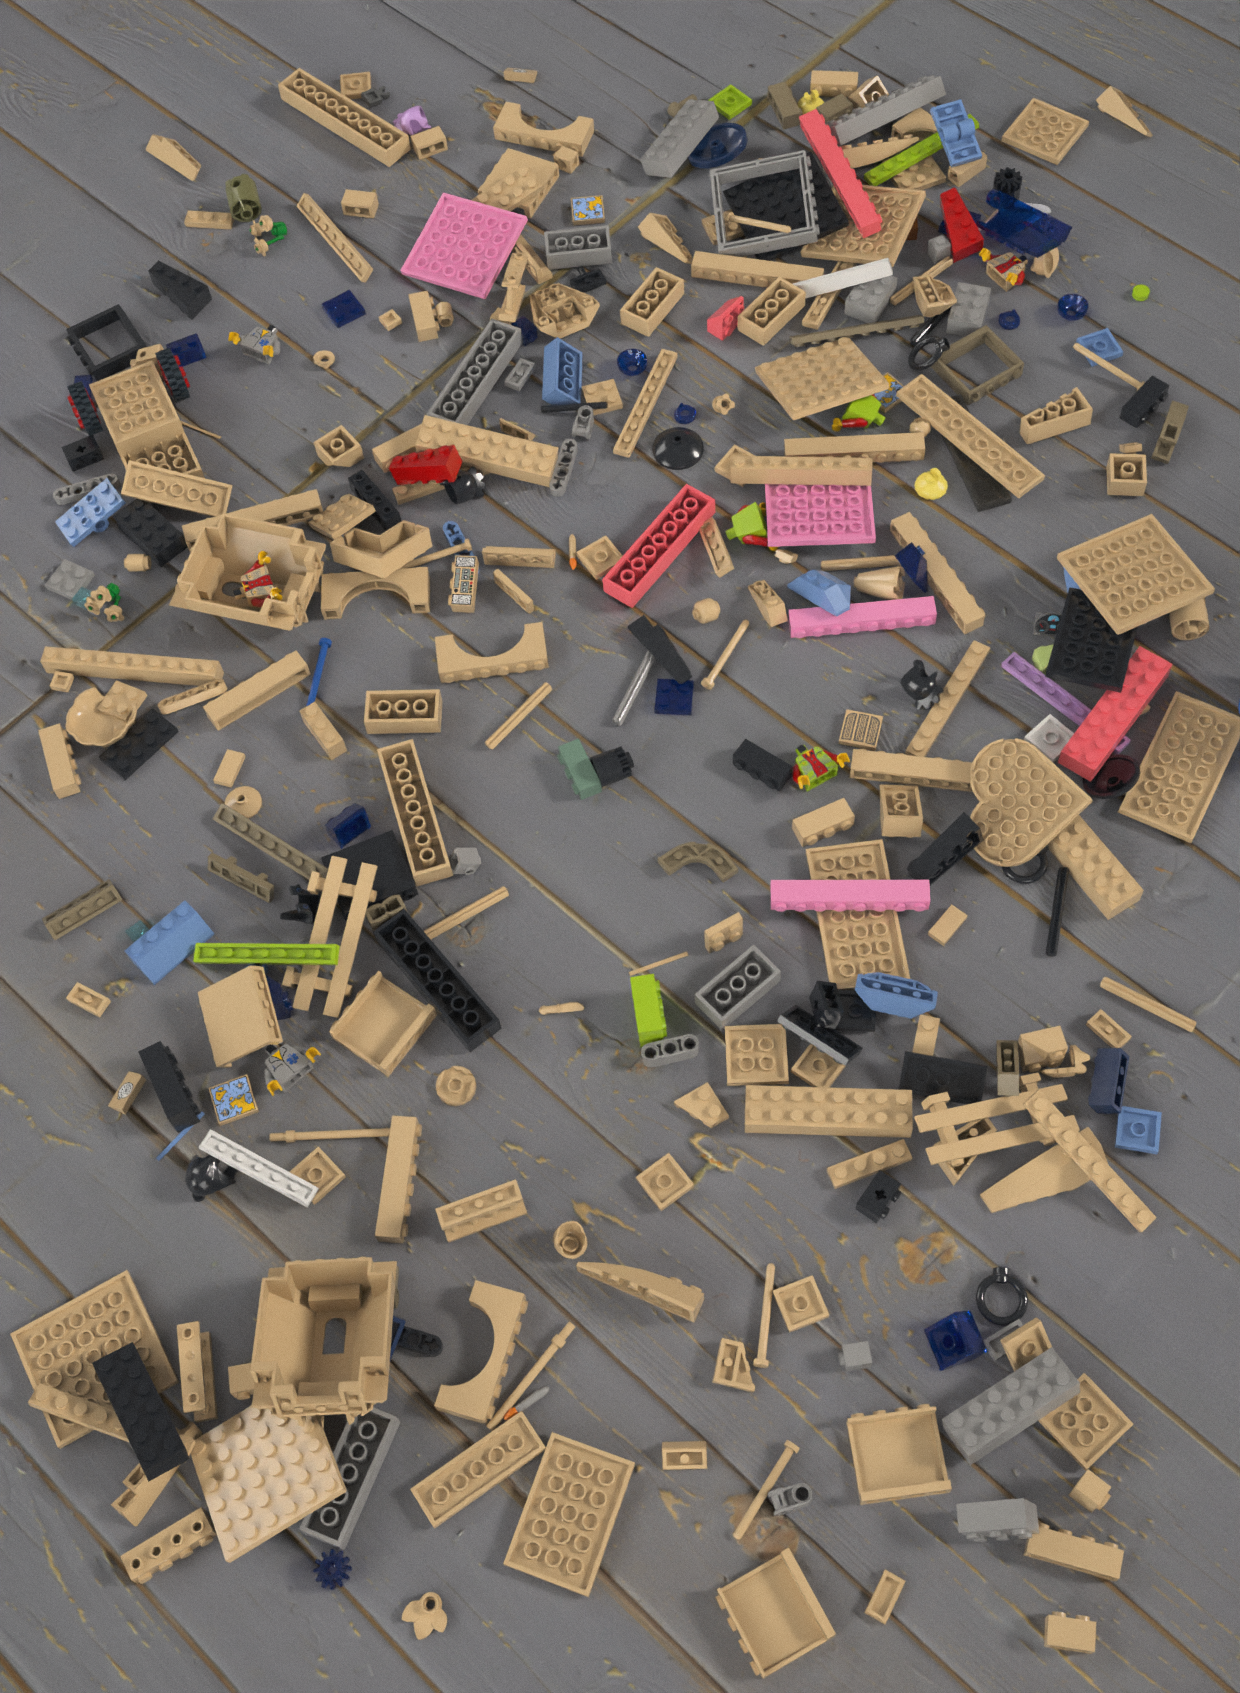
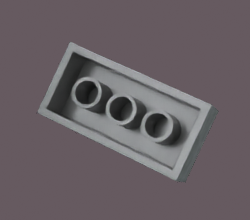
M609 225L544 232L549 270L612 264Z
M752 945L695 993V1004L723 1031L725 1026H729L781 981V971L755 945Z

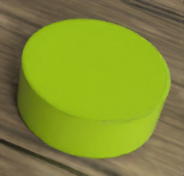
M1136 285L1133 288L1132 297L1137 301H1145L1149 297L1150 289L1146 285Z

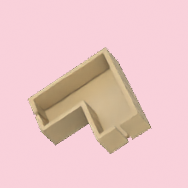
M405 520L381 535L353 528L343 534L344 538L340 536L330 542L334 562L379 576L380 578L388 577L391 573L400 569L406 563L413 561L414 558L432 547L429 528L418 524L415 525V523Z

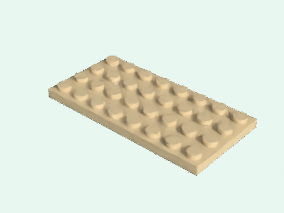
M1176 691L1140 765V778L1135 786L1127 792L1118 813L1192 843L1240 739V717Z
M882 839L806 849L810 880H890ZM816 911L829 982L836 983L838 990H855L858 974L865 975L867 973L880 972L910 979L897 911Z

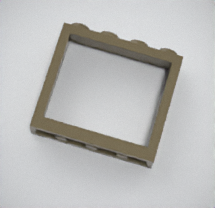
M985 325L951 344L950 349L943 352L931 368L967 405H970L973 402L979 401L980 398L987 394L993 393L994 390L1004 387L1008 382L1018 379L1022 375L1024 362ZM985 343L1009 369L969 390L946 364Z

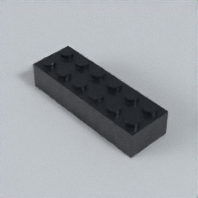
M131 1342L94 1361L92 1364L148 1482L188 1461L190 1458L134 1343Z

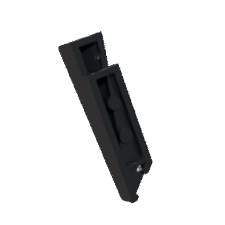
M643 615L628 626L633 635L679 684H684L693 677L688 666L659 624L653 627L651 622Z

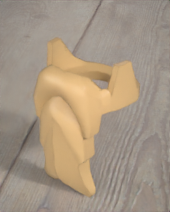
M1070 1045L1071 1067L1040 1070V1073L1053 1078L1084 1074L1087 1068L1082 1062L1089 1061L1090 1055L1081 1051L1076 1045Z

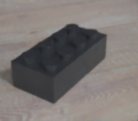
M136 499L114 515L119 529L160 567H163L188 548L184 535L147 501Z
M159 1041L138 1051L166 1117L176 1131L179 1133L199 1123L198 1115L201 1114L200 1110L192 1099V1092L186 1085V1079L181 1069L179 1070L178 1061L169 1046L165 1047Z

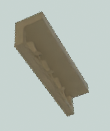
M110 879L42 918V921L53 939L57 940L122 901V898Z

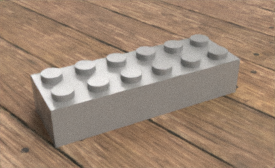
M693 99L686 101L684 106L640 159L646 175L671 178L718 120L719 115L714 101Z
M1051 1347L943 1418L944 1430L968 1464L972 1465L1079 1394L1080 1382Z
M373 1407V1410L364 1416L358 1415L355 1417L352 1424L349 1425L347 1421L333 1452L347 1491L304 1517L299 1528L301 1532L341 1550H345L400 1425V1421L396 1416Z

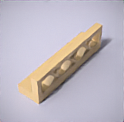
M520 234L512 252L528 255L525 268L538 284L553 278L552 272Z
M486 546L482 550L485 565L554 568L556 549Z

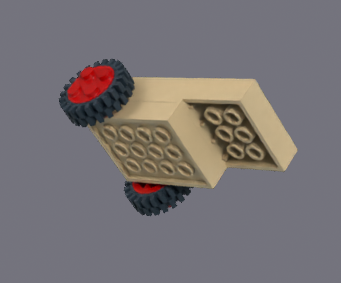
M170 348L155 353L162 376H159L152 360L91 383L89 386L96 400L94 402L90 399L82 381L67 386L70 392V396H67L70 405L75 406L72 408L75 417H80V419H77L80 428H85L89 436L103 431L96 413L98 412L96 408L99 407L125 469H127L128 461L131 460L205 478L163 384L165 382L176 403L190 398L188 391L190 384L188 379L184 378L186 373L183 367H179L181 365L177 355H173Z

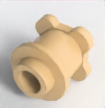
M723 394L714 398L712 407L716 412L726 415L730 409L735 407V403L730 400L728 394Z

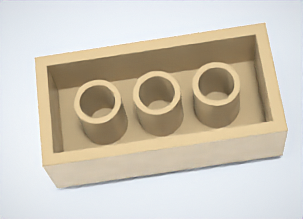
M656 267L621 308V324L649 337L684 295V279Z
M779 276L738 315V331L764 346L805 306L806 292Z
M440 689L366 691L364 725L367 734L441 733L443 701Z

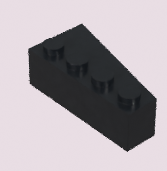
M159 260L148 270L153 285L165 296L167 295L170 301L176 304L183 313L185 312L191 320L212 300L207 285Z
M963 812L918 858L909 863L907 868L909 875L914 880H929L931 886L984 841L980 828Z

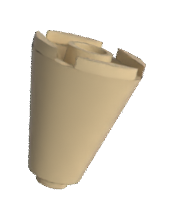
M903 566L859 573L854 578V587L857 588L858 592L885 600L903 599L905 582H903L902 576H905Z

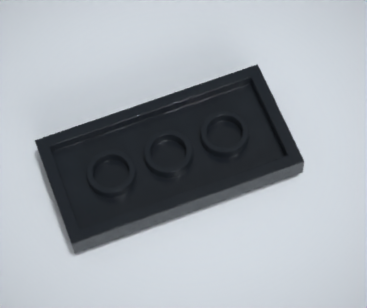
M152 708L127 731L122 739L113 743L99 758L122 779L126 780L179 731L177 727Z
M797 1005L782 1013L777 1021L782 1024L784 1029L793 1031L799 1035L801 1040L813 1044L818 1051L833 1057L835 1062L845 1066L856 1058L863 1049L833 1028L817 1027L814 1016Z
M905 1051L899 1090H912L913 1095L924 1097L948 1092L950 1102L961 1104L981 1102L988 1066Z

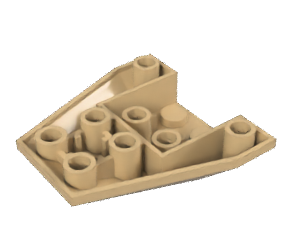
M560 283L552 284L548 288L537 290L529 295L534 325L541 332L560 339L589 327L600 307L599 302L593 296Z

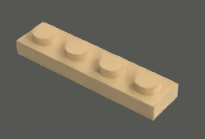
M711 517L703 523L699 532L715 573L720 578L732 571L734 566L717 523Z
M902 1139L827 1168V1173L834 1189L874 1175L879 1170L884 1171L911 1161L912 1156L905 1140Z

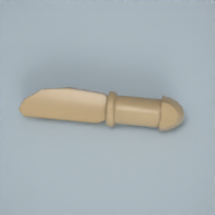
M578 1002L551 1006L544 1005L539 1008V1013L542 1015L560 1014V1012L582 1011L585 1007Z

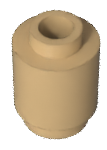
M448 302L438 303L435 307L438 323L442 327L451 326L454 320L451 304Z
M128 554L124 558V567L129 572L151 569L152 563L149 555Z

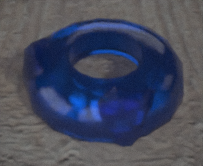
M1015 309L1001 313L998 319L999 325L1006 330L1018 328L1021 321ZM1010 316L1013 317L1015 320L1009 322L1005 318Z
M680 403L674 413L675 420L680 424L693 422L696 418V409L690 405ZM684 410L690 412L687 416H682L680 413Z

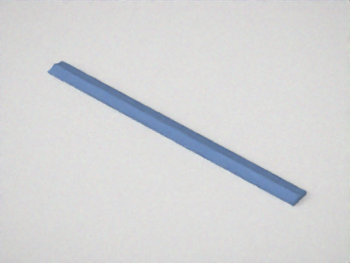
M202 1111L198 1115L199 1120L205 1115ZM194 1125L184 1129L156 1159L160 1161Z

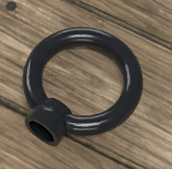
M930 336L917 343L908 357L910 368L921 371L936 363L942 353L950 349L947 338ZM935 343L936 352L924 363H915L917 353L924 346Z
M1048 845L1036 855L1039 856L1040 866L1034 874L1020 876L1014 873L1010 867H1002L1003 872L1009 879L1020 884H1030L1038 881L1043 877L1048 867L1046 852L1049 850Z
M995 1267L993 1268V1274L983 1279L979 1284L976 1292V1304L986 1320L996 1325L1007 1326L1024 1316L1028 1306V1296L1022 1283L1010 1275V1268ZM993 1283H1008L1017 1291L1019 1306L1012 1315L1000 1317L988 1310L984 1297L987 1288Z

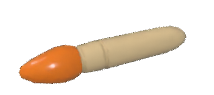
M573 534L569 537V564L572 570L577 565L576 538Z

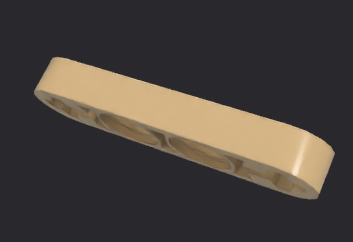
M223 679L214 680L165 698L157 706L163 715L221 695L227 690V686Z

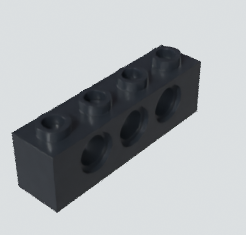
M363 470L348 477L351 491L357 498L373 505L376 511L372 513V516L385 531L402 521L398 510Z

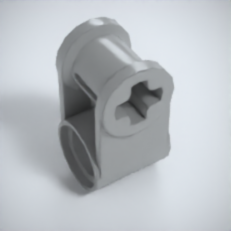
M584 405L578 409L572 427V437L581 436L590 439L594 424L593 409L590 406Z
M798 1483L768 1492V1496L771 1497L774 1505V1516L784 1515L793 1510L806 1507L812 1502L813 1498L810 1486L805 1483ZM799 1490H806L809 1496L806 1500L801 1501L797 1499L796 1493ZM779 1497L781 1498L783 1506L780 1505Z

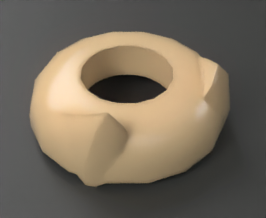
M323 350L315 353L313 361L314 364L324 367L326 370L334 363L335 356L332 352ZM321 359H328V361H326V362H322V361H320V360H321Z

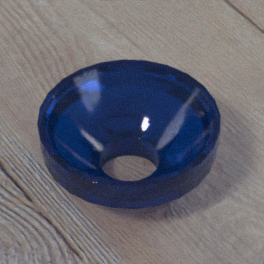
M1066 294L1059 299L1057 305L1060 316L1068 321L1082 319L1087 314L1089 308L1088 301L1079 294ZM1074 311L1076 315L1071 316L1067 312Z
M639 349L624 350L617 358L618 369L628 376L639 375L647 367V356ZM636 366L637 369L631 371L628 369V367Z

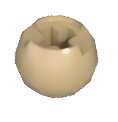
M919 417L911 422L909 431L910 433L924 432V437H926L931 432V424L926 418Z

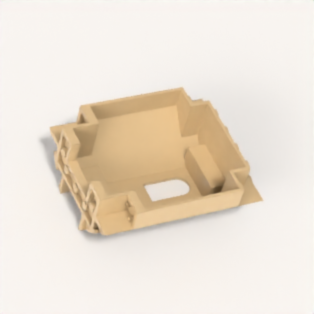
M223 513L221 519L217 522L207 520L201 531L198 532L197 540L191 547L188 560L184 562L183 571L177 578L175 593L169 605L290 631L293 627L301 626L302 622H309L305 611L313 592L321 593L319 578L323 574L324 562L321 561L326 544L306 540L303 529ZM264 551L268 553L266 556L271 558V562L268 564L264 563V566H267L273 587L282 590L279 593L282 595V600L266 598L262 608L249 606L247 599L241 598L236 600L233 596L225 595L222 592L223 587L228 583L242 584L241 576L258 560L259 552Z
M372 1257L337 1258L331 1260L316 1259L312 1261L295 1260L293 1262H286L285 1267L269 1268L268 1278H262L250 1369L255 1382L252 1399L253 1408L258 1410L267 1408L271 1410V1415L287 1420L288 1417L298 1421L297 1425L305 1428L306 1416L346 1414L348 1424L350 1425L358 1415L364 1416L373 1410L374 1404L378 1402L383 1403L387 1400L397 1261L373 1262ZM334 1318L345 1320L344 1353L323 1354L327 1323Z

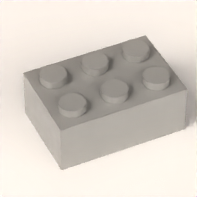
M887 276L855 285L845 300L844 314L866 323L877 322L889 304L890 297L896 293L897 277Z
M958 282L955 292L957 303L951 307L946 333L966 337L982 328L989 304L991 288Z
M1024 1498L956 1504L958 1531L960 1534L967 1536V1539H973L974 1542H987L989 1537L996 1538L998 1541L1010 1540V1536H1018L1019 1539H1030L1032 1534H1039L1037 1506Z

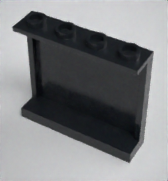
M393 830L321 857L323 865L328 869L332 856L347 859L342 882L352 885L357 884L362 862L378 866L372 890L377 891L375 902L368 903L367 909L372 905L383 903L385 899L393 895H400L402 900H410L418 895L417 888ZM338 895L337 901L347 923L353 898Z

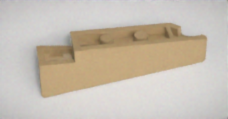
M152 134L146 151L191 181H194L201 168V164L176 140Z
M190 1422L184 1429L179 1430L176 1428L178 1434L194 1440L202 1435L201 1430L193 1422ZM139 1463L122 1482L128 1489L111 1506L133 1526H138L180 1465L148 1482Z

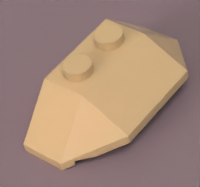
M930 275L913 277L916 302L924 317L939 315L957 303L954 293L946 283L933 279Z

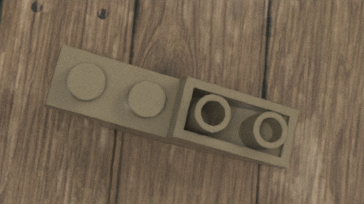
M1172 400L1151 459L1165 464L1169 463L1189 408L1188 405Z

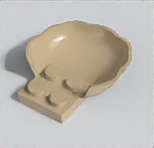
M117 680L106 696H102L95 687L87 689L76 697L73 706L69 709L66 715V731L84 746L108 747L125 736L128 729L135 722L137 710L148 695L145 691Z

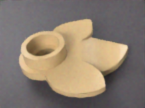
M428 1592L420 1600L410 1602L402 1614L403 1621L414 1622V1631L418 1640L428 1637L433 1629L444 1632L447 1625V1615L441 1609L442 1600L434 1592ZM430 1600L435 1602V1606L432 1609L427 1607V1603Z

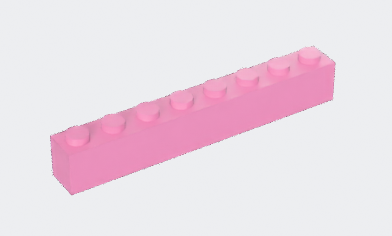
M934 596L850 604V610L837 617L821 607L792 609L788 612L791 638L930 626L936 623L937 617Z
M771 880V910L778 912L786 910L798 912L805 910H815L818 912L825 910H835L838 912L845 910H855L858 912L865 910H875L878 912L885 910H895L898 912L915 910L921 912L929 910L930 884L929 880Z

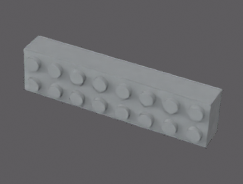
M934 75L920 77L917 79L918 82L905 84V88L895 89L891 91L892 94L880 96L878 101H870L865 104L866 107L855 108L851 114H843L839 116L838 120H831L825 124L829 125L831 135L836 137L837 146L843 145L946 95L941 76L934 77Z
M491 318L427 412V416L468 425L523 343L521 329Z

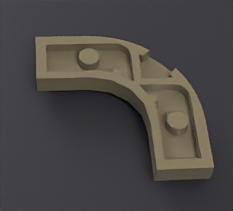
M696 842L684 843L657 859L659 865L669 876L683 866L696 862L710 867L723 883L739 872L736 865L721 849L709 843L707 845Z

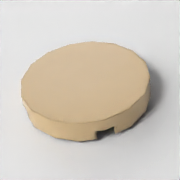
M453 1066L442 1071L435 1085L437 1095L441 1101L450 1106H460L469 1102L474 1096L477 1087L471 1071L461 1066Z

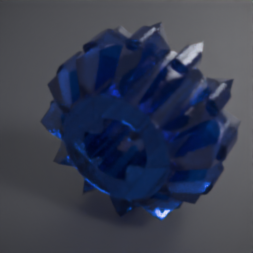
M330 1549L329 1556L322 1552L323 1560H315V1563L320 1565V1567L313 1569V1573L319 1574L315 1581L317 1583L322 1582L321 1587L324 1589L329 1585L331 1590H335L336 1583L342 1588L344 1586L342 1579L350 1580V1576L345 1574L348 1571H352V1566L346 1565L349 1563L350 1558L348 1556L343 1558L344 1552L341 1550L336 1554L334 1549ZM330 1566L337 1569L335 1574L328 1570Z

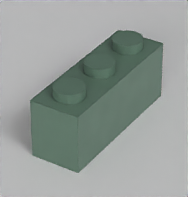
M579 738L558 746V761L560 765L564 764L566 768L564 769L565 775L568 780H572L573 784L571 786L575 795L578 794L580 799L583 800L602 792L601 782Z

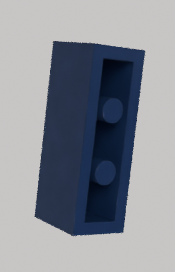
M1098 1048L1088 1103L1098 1114H1121L1130 1057L1121 1048Z

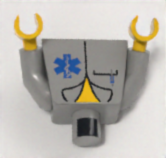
M269 325L266 330L256 327L245 335H239L236 332L229 333L228 341H233L235 345L240 344L242 353L245 356L270 364L273 357L280 354V342L276 335L278 331L273 325Z
M284 1044L278 1048L276 1045H268L265 1052L269 1057L265 1060L267 1067L264 1070L265 1082L271 1095L274 1096V1091L277 1089L284 1093L287 1092L313 1069L311 1062L314 1063V1057L316 1055L320 1056L321 1053L315 1047L306 1048Z

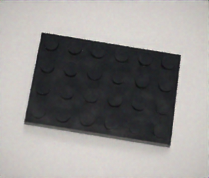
M1069 587L1045 677L1121 693L1137 627L1117 635L1081 589Z

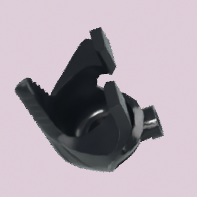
M300 884L290 886L289 891L291 895L298 896L297 909L281 913L280 919L314 925L322 892L316 895L302 889Z
M210 1154L204 1158L195 1155L188 1164L185 1182L188 1189L192 1192L193 1200L201 1202L206 1195L235 1184L234 1177L239 1170L229 1165L224 1172H221L218 1168L219 1159Z

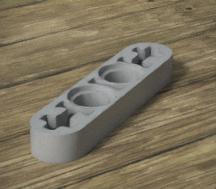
M574 439L564 440L549 486L551 494L555 497L562 496L568 485L578 452L577 442ZM565 458L570 459L568 463H562L561 461ZM559 472L566 473V475L563 477H560L557 474Z
M110 473L58 488L53 492V498L56 504L65 505L81 500L93 490L90 489L93 485H99L106 478L112 481L116 489L119 487L120 482L115 474ZM76 490H82L79 494H74Z

